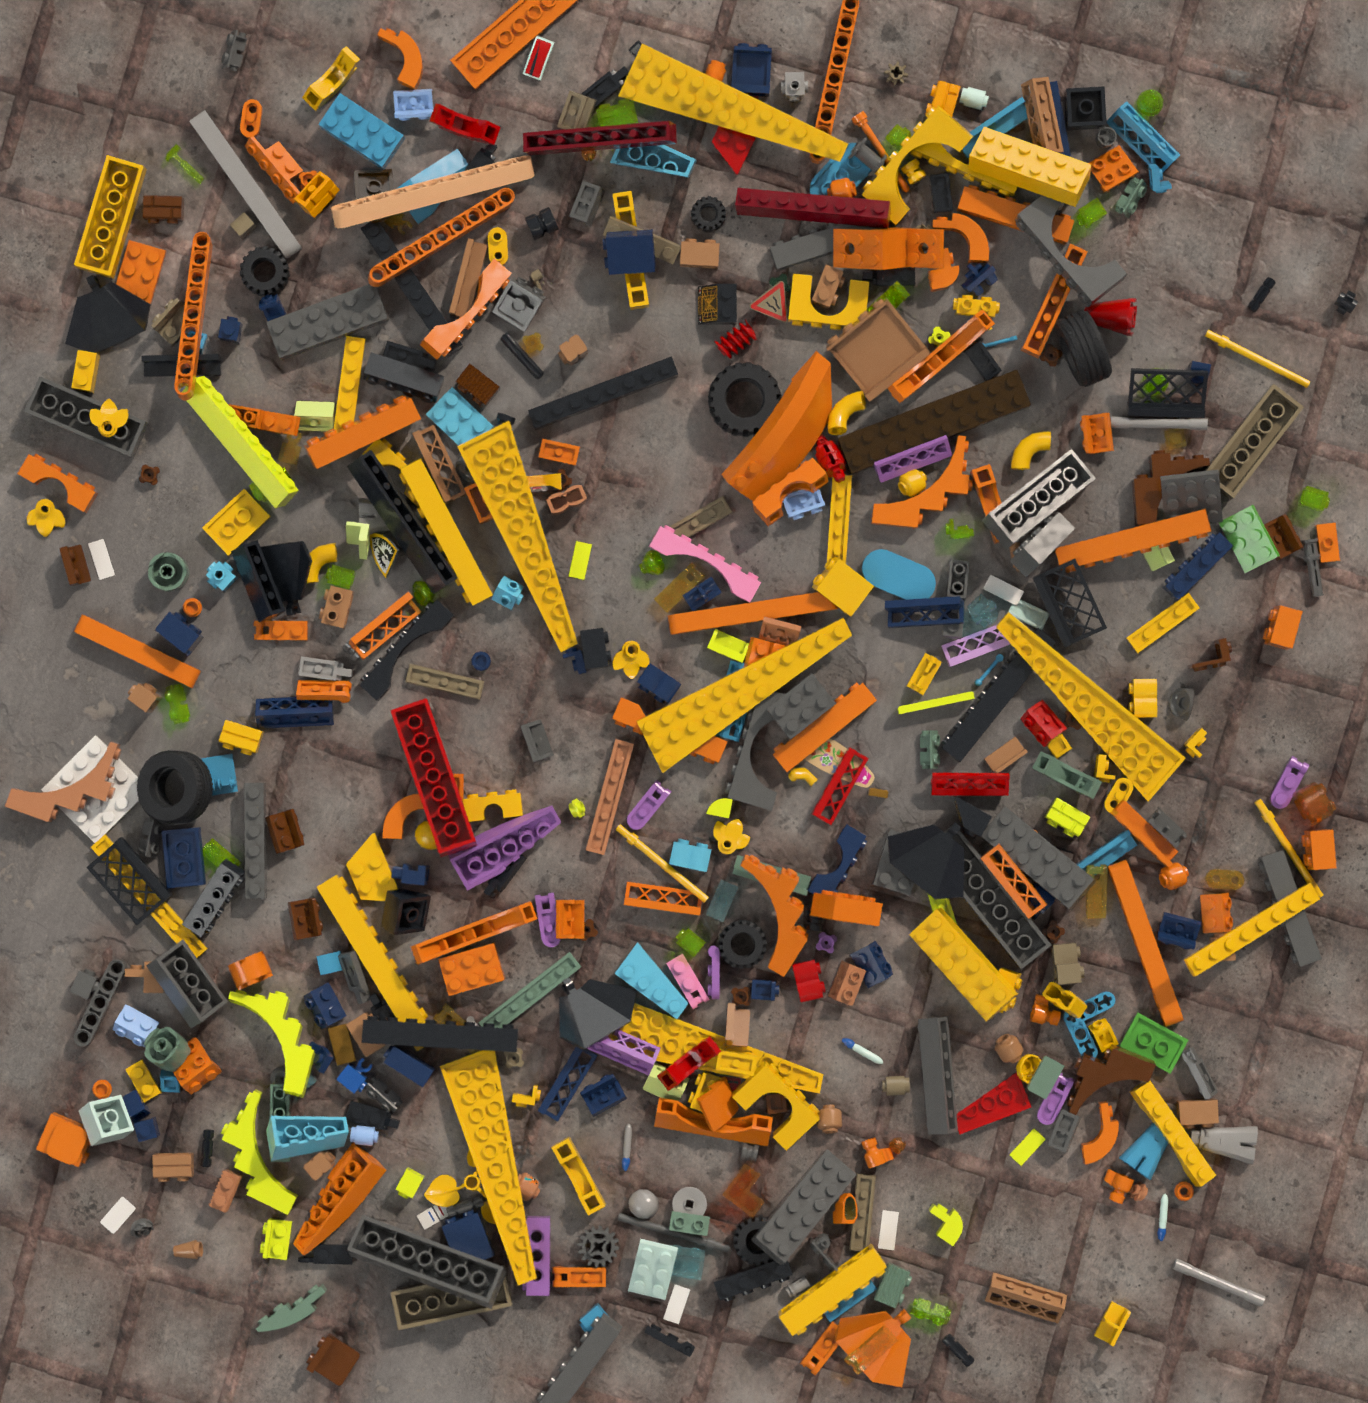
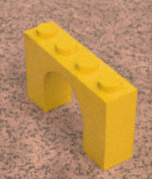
M793 274L788 322H792V325L803 326V323L811 324L813 328H822V325L830 326L832 330H841V327L844 328L849 323L854 324L857 322V317L864 311H867L868 281L850 280L846 307L836 315L826 316L817 312L812 306L810 300L812 276Z
M765 1061L755 1070L754 1076H749L733 1091L732 1098L747 1110L766 1093L775 1092L784 1095L791 1103L792 1112L773 1132V1138L787 1151L819 1121V1110L814 1104H809L805 1100L806 1097L801 1091H795L791 1087L792 1083L788 1078H782L778 1074L779 1070L772 1063L769 1065Z

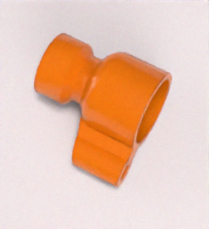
M1036 994L1030 1014V1021L1038 1024L1049 1022L1050 1025L1058 1026L1061 1011H1050L1048 1000L1043 995Z
M875 1137L861 1142L863 1149L866 1150L864 1158L868 1169L894 1159L890 1148H877L878 1143Z
M1108 1169L1104 1180L1114 1188L1108 1199L1123 1204L1124 1194L1131 1190L1134 1179Z

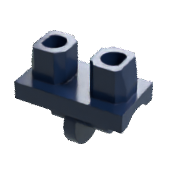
M980 263L974 267L968 264L967 268L969 271L964 275L968 280L961 286L964 290L978 297L984 292L979 285L982 281L985 280L991 286L998 280L994 273L996 269L988 263L983 267Z
M710 577L682 596L691 610L694 611L722 592L713 578Z

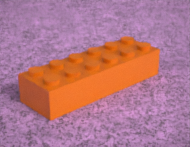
M401 395L393 399L394 403L390 405L385 403L376 407L377 411L373 413L368 411L359 415V420L355 422L349 420L341 424L342 428L338 430L332 428L324 432L325 436L321 438L316 436L307 440V445L304 448L313 466L316 469L323 467L420 420L421 417L412 399Z

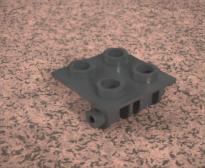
M822 1233L815 1239L810 1237V1247L817 1255L821 1253L824 1256L823 1262L830 1270L834 1268L838 1271L837 1265L824 1252L830 1246L829 1236Z

